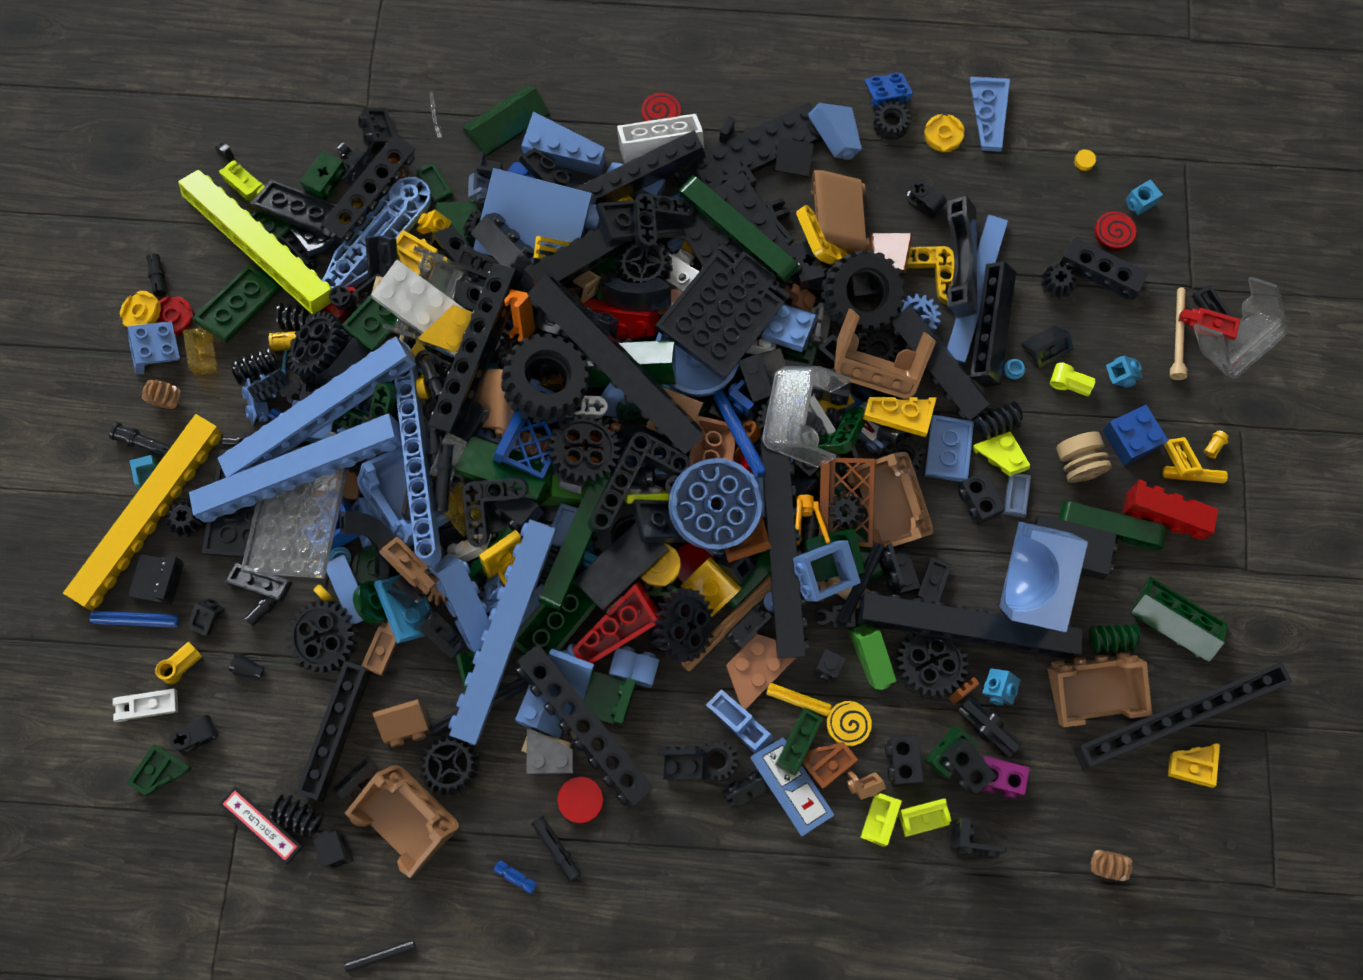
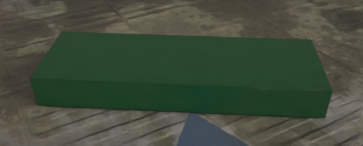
M804 707L775 765L795 776L803 763L823 718Z

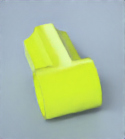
M1065 363L1056 364L1050 380V386L1057 390L1064 391L1068 389L1087 397L1091 394L1095 384V378L1074 371L1072 366Z

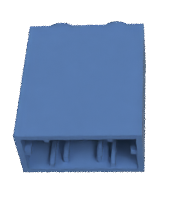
M493 168L481 220L486 214H500L506 220L505 223L519 233L520 239L533 249H535L536 236L572 242L578 237L582 239L588 233V230L594 229L596 231L601 224L595 208L597 206L595 205L596 197L592 193ZM476 239L473 250L493 257ZM541 242V245L543 246V245H545V244H550V243ZM551 244L557 249L562 247L560 245Z

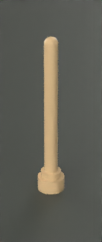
M1183 287L1177 290L1175 362L1170 368V378L1174 380L1187 378V367L1183 363L1185 323L1178 321L1179 314L1185 309L1186 291Z

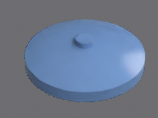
M658 333L656 341H670L660 333ZM675 345L677 384L668 386L676 392L692 397L715 394L729 384L738 369L739 362L726 379L722 380Z

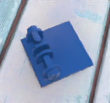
M892 73L886 76H873L864 79L873 97L871 99L872 107L878 108L884 102L888 105L889 101H893V104H896V101L900 102L899 104H906L908 101H911L913 92L902 73Z

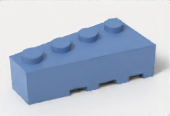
M533 112L522 143L523 154L536 148L555 160L556 165L561 168L597 177L601 176L606 161L604 147Z
M449 555L441 559L436 565L427 566L430 574L436 575L438 581L435 585L443 597H447L446 606L453 617L457 616L458 620L455 621V624L468 649L476 652L482 649L484 643L480 642L484 630H489L491 621H488L486 615L489 611L484 601L480 602L477 595L480 591L476 583L470 580L468 574L471 572L467 563Z

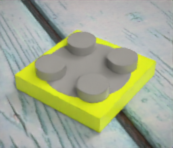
M622 481L620 484H616L618 487H624ZM656 484L650 485V487L631 485L624 501L628 504H631L634 500L669 501V493Z

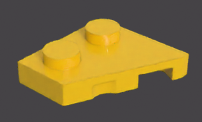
M452 305L419 336L418 340L456 353L471 320L472 312Z
M1220 744L1171 753L1168 776L1211 788L1215 787Z

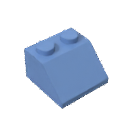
M554 686L548 687L549 695L557 697V688ZM528 687L516 716V722L522 726L560 739L563 731L558 726L559 720L555 715L551 716L545 710L543 700L540 697L536 698ZM563 704L562 710L566 715H570L572 707L569 704Z

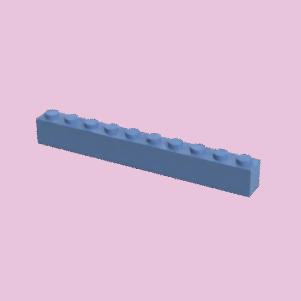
M397 337L388 340L383 346L369 353L364 359L350 366L349 369L334 377L321 388L316 389L311 395L297 402L295 406L281 413L276 419L262 426L258 431L243 439L242 442L232 449L227 450L218 457L225 476H232L286 454L371 396L377 384L386 381L392 382L414 367L416 363L407 346Z
M388 413L191 491L189 495L193 516L203 522H212L225 514H232L243 507L253 506L256 502L263 499H270L275 497L276 494L291 491L304 483L314 482L319 477L332 475L342 468L352 467L365 459H372L383 452L393 451L396 447L402 445L398 422Z
M531 519L529 523H524L520 533L523 536L521 544H516L512 555L516 557L513 566L509 565L504 578H507L505 587H500L496 598L500 601L497 609H492L488 621H491L489 630L485 629L480 642L484 643L481 652L477 651L472 662L475 664L473 673L469 672L464 685L468 687L465 695L461 694L456 706L459 707L457 716L453 715L448 728L452 729L450 736L474 745L479 742L558 529Z

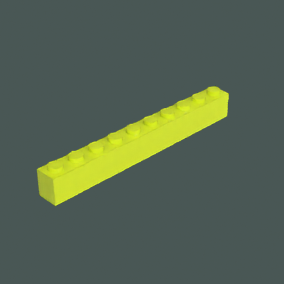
M197 170L178 181L182 196L311 314L317 313L332 303L329 298L331 286L319 279L314 270H309L299 257L296 258L286 245L283 246L279 243L274 234H269L259 221L256 222L247 210L239 207L234 198H229L220 186L217 187L208 175L205 176L201 171Z

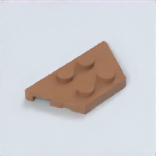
M756 634L726 665L739 704L745 710L796 659H777L775 639Z

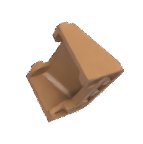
M814 170L811 182V196H813L815 216L826 241L845 250L848 254L860 250H869L870 241L869 238H866L863 208L865 183H861V180L823 170Z
M488 369L476 398L479 404L490 411L489 418L481 428H491L497 436L503 437L515 412L511 409L512 402H506L504 398L505 392L501 388L503 370Z
M899 452L876 459L873 546L875 543H880L886 548L887 544L892 543L894 547L933 534V525L909 455L906 452ZM870 463L859 465L855 469L863 479L870 473ZM854 472L847 476L851 487H855L862 481ZM870 477L866 480V482H867L869 485H870ZM864 483L857 488V490L860 489L863 500L870 493V489Z
M393 765L376 773L345 812L355 826L366 827L371 825L401 855L397 860L399 870L409 878L414 876L459 828L458 821L404 768L398 765Z

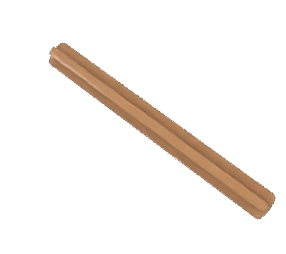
M770 575L711 632L714 638L708 639L711 646H704L706 653H700V658H694L692 662L686 661L681 663L687 671H691L772 590Z

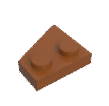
M841 742L831 746L808 750L803 760V765L824 790L859 760L847 745Z

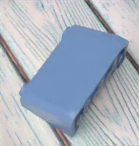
M400 446L393 451L362 463L357 484L377 518L389 528L394 538L399 537L410 547L414 544L412 523L410 520H404L401 515L407 482L403 449ZM450 503L449 512L436 511L438 528L450 521L454 516V509ZM429 529L424 530L422 535L426 534Z

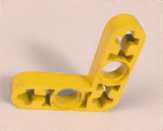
M805 205L796 212L811 250L819 260L833 266L837 260L848 255L845 250L826 241L818 220L809 206Z
M945 246L911 247L907 269L935 268L938 300L948 305V297L944 292L946 286H950L953 279V251ZM926 254L929 260L923 262L919 260L918 255ZM941 254L947 257L945 265H943V257H940ZM946 271L950 273L951 278L943 279L940 273Z

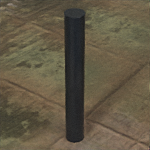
M414 940L344 963L345 971L349 972L416 949Z

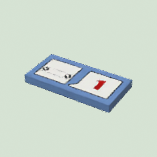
M782 738L755 753L750 758L800 835L804 836L834 816V813L802 765L795 776L775 765L786 743L785 739Z

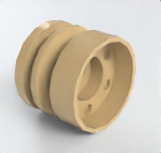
M1093 431L1079 434L1057 445L1056 450L1060 461L1070 462L1063 468L1068 473L1066 478L1069 483L1094 479L1112 468L1111 462L1107 460L1108 454L1105 452L1097 453L1104 448L1099 432Z

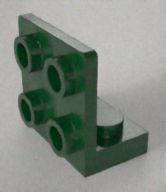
M593 672L584 701L600 721L623 727L636 687V680L627 678L625 681L599 672Z

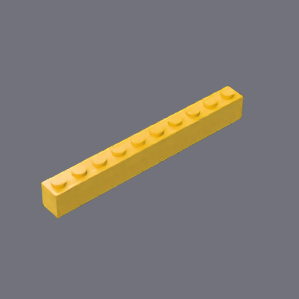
M195 414L63 594L91 611L102 603L103 596L116 584L117 577L129 566L130 559L141 550L144 540L155 531L158 521L166 515V511H169L174 499L181 495L185 484L195 476L196 469L206 461L208 453L213 446L220 442L223 433L217 426Z

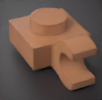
M793 284L792 288L789 286L784 288L791 293L792 307L811 312L816 300L812 293L807 289L800 290V287L796 284Z

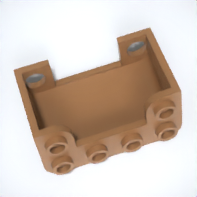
M1119 652L1114 657L1097 655L1092 660L1074 658L1073 662L1065 663V661H1052L1051 665L1047 666L1058 722L1062 727L1085 725V719L1123 714L1129 718L1152 715L1147 662L1139 659L1138 656H1130V652Z

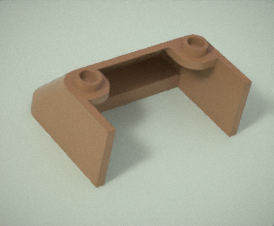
M849 308L837 339L834 366L837 376L842 380L900 398L908 399L912 397L917 391L936 341L928 333L923 332L916 352L908 349L902 350L898 353L895 362L856 351L859 345V338L854 331L860 316L853 309Z

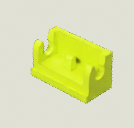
M235 160L219 171L223 180L249 203L265 187Z
M880 793L874 796L860 838L883 847L887 846L902 801Z
M945 798L898 812L905 837L950 825L949 822H951Z

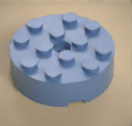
M722 458L700 461L683 471L672 486L669 495L671 521L677 532L687 542L699 548L718 550L735 546L748 538L759 522L762 512L759 486L751 473L734 461ZM713 498H717L720 501L719 510H713L711 507V500Z

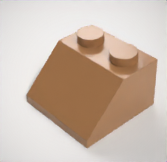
M418 699L373 712L383 743L387 746H401L405 740L413 738V741L426 738V734L432 733L429 727L426 708Z

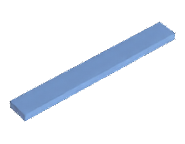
M992 215L987 217L977 249V314L962 318L956 317L947 346L950 353L962 365L966 361L979 317L986 264L996 262L1008 220Z

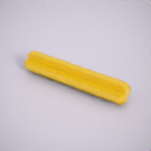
M1165 466L1163 468V477L1168 479L1225 483L1228 480V473L1226 471L1203 469L1201 475L1194 473L1193 476L1189 477L1186 475V477L1181 478L1175 466Z
M773 683L769 684L766 691L768 696L801 708L805 707L823 716H828L831 710V705Z

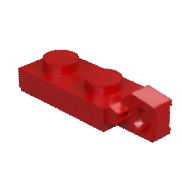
M1201 307L1192 311L1183 309L1178 318V321L1189 324L1190 328L1233 341L1237 338L1240 325L1239 318Z

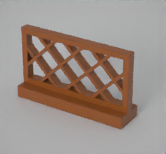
M821 457L820 513L827 533L840 527V521L836 527L832 523L833 519L836 518L835 516H828L829 512H834V508L828 507V504H835L833 497L837 496L835 488L842 482L857 498L858 495L854 491L864 483L870 489V493L864 500L861 499L859 505L865 504L869 511V517L863 523L861 522L855 530L857 532L863 527L868 532V542H859V547H873L875 459ZM836 462L845 463L851 469L842 478L836 473ZM849 463L857 464L854 467H852ZM861 463H870V473L863 479L855 469ZM852 472L862 480L853 489L844 481ZM835 476L839 479V481L836 484ZM869 477H870V485L866 482V480H867ZM847 506L844 507L849 512V514L852 513V511ZM868 521H869V529L864 525V524L867 523ZM819 525V535H822L823 533Z

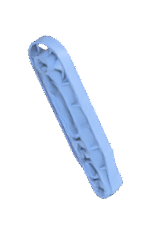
M406 177L398 180L391 187L388 194L380 199L373 212L370 211L366 215L367 218L362 226H357L353 230V237L348 242L344 241L338 247L322 281L327 282L333 289L338 285L354 288L368 279V270L364 272L367 268L365 238L381 235L397 238L400 234L398 231L406 222L408 224L402 230L409 232L418 222L420 216L431 205L432 197L428 185L417 177ZM417 185L423 186L420 192H418ZM420 195L428 196L427 200L421 201ZM383 206H385L383 210L377 216H375L380 211V209ZM372 220L369 226L364 231H362L366 227V225ZM359 235L355 242L351 246H349L352 243V241ZM346 250V252L339 259V256Z

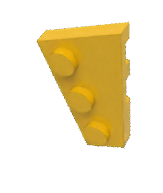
M869 397L863 419L926 437L936 398L918 400L917 397H909V400L896 399L895 397Z

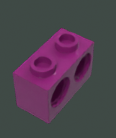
M986 756L982 757L997 777L994 782H990L981 791L992 794L995 791L1002 792L1004 797L1010 799H1017V797L1025 795L1029 767ZM1009 776L1017 779L1018 784L1016 788L1009 785Z

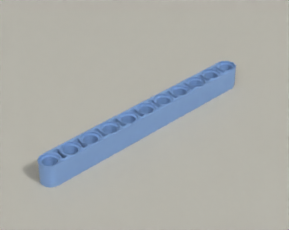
M404 343L415 361V355L408 344ZM415 365L394 379L397 390L396 399L415 553L425 565L434 566L441 559V547L436 511H434L435 500L429 457L426 456L428 446L422 400L418 397L415 381L419 378L418 368ZM424 488L421 493L417 494L420 489ZM423 509H426L424 513L420 514ZM429 529L426 534L422 535L424 530ZM432 549L429 555L424 556L428 550Z

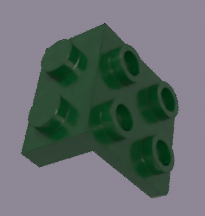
M837 529L828 532L830 543L848 540L858 574L864 573V560L860 553L859 537L856 534V530ZM823 534L805 541L807 552L827 545ZM832 553L810 562L816 582L839 576Z

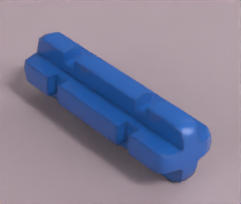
M499 861L494 867L495 873L500 876L503 875L505 879L519 888L523 887V890L531 894L535 890L536 882L530 878L526 879L525 875L512 867L509 868L506 863Z

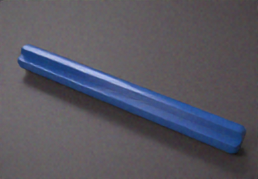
M720 390L713 394V398L756 478L765 476L766 468L725 392Z

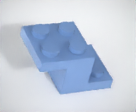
M783 304L765 327L762 340L800 352L806 351L818 321V314Z

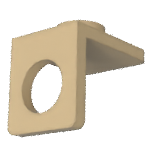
M587 271L572 280L573 283L584 289L580 300L582 303L596 295L601 277L591 271Z

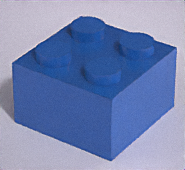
M1147 405L1110 421L1103 429L1104 434L1124 466L1161 449L1168 442L1167 437Z

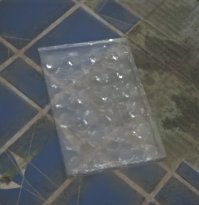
M293 448V449H291L290 451H288L287 453H290V452L295 451V450L300 449V448ZM349 467L337 470L332 475L319 477L314 482L299 485L291 491L276 494L273 498L256 502L240 571L248 574L325 578Z

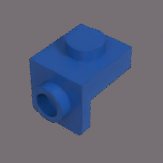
M742 379L739 383L735 382L729 388L728 399L738 414L743 413L748 417L753 412L754 403L741 393L746 385V381Z

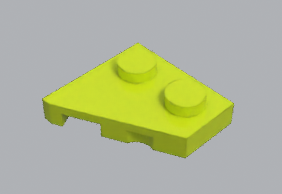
M1011 431L973 445V451L976 454L981 453L987 457L989 463L999 467L1008 476H1013L1030 468L1027 458Z

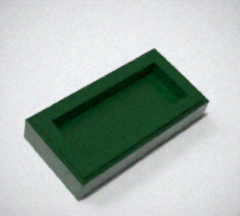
M434 162L416 170L418 177L428 185L435 205L453 196V192Z

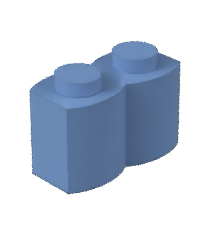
M622 646L621 649L617 648L615 650L609 676L625 681L627 678L636 680V685L652 688L659 659H656L655 654L649 652L637 654L634 653L633 648Z

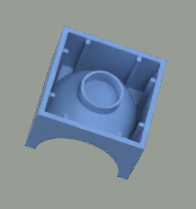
M1019 522L999 607L1013 621L1067 632L1088 542L1070 532Z

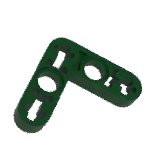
M389 381L377 384L374 388L369 415L352 408L334 420V422L348 430L358 426V418L363 423L381 417L378 412L379 406L384 409L385 415L389 413L392 416L397 395L396 387Z
M857 406L847 410L835 434H819L817 436L805 434L796 437L793 440L796 453L798 455H824L850 452L854 448L866 422L863 419L864 409Z

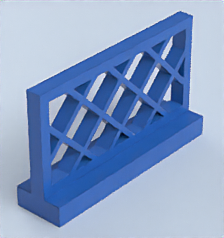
M533 378L529 383L539 392L546 394L555 393L540 386V382ZM518 410L514 413L492 460L498 463L502 461L529 475L543 479L552 459L545 460L544 457L549 456L551 451L542 453L539 442L547 441L549 436L553 435L545 420L531 425L529 417L527 420L522 418V413ZM544 426L548 436L537 439L533 429ZM529 430L533 440L522 444L519 434ZM535 444L539 455L528 458L524 447ZM520 449L524 459L515 461L509 458L511 451ZM541 459L543 464L541 473L532 469L530 461Z

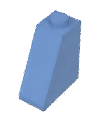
M818 103L809 113V118L834 158L851 160L862 149L852 107Z

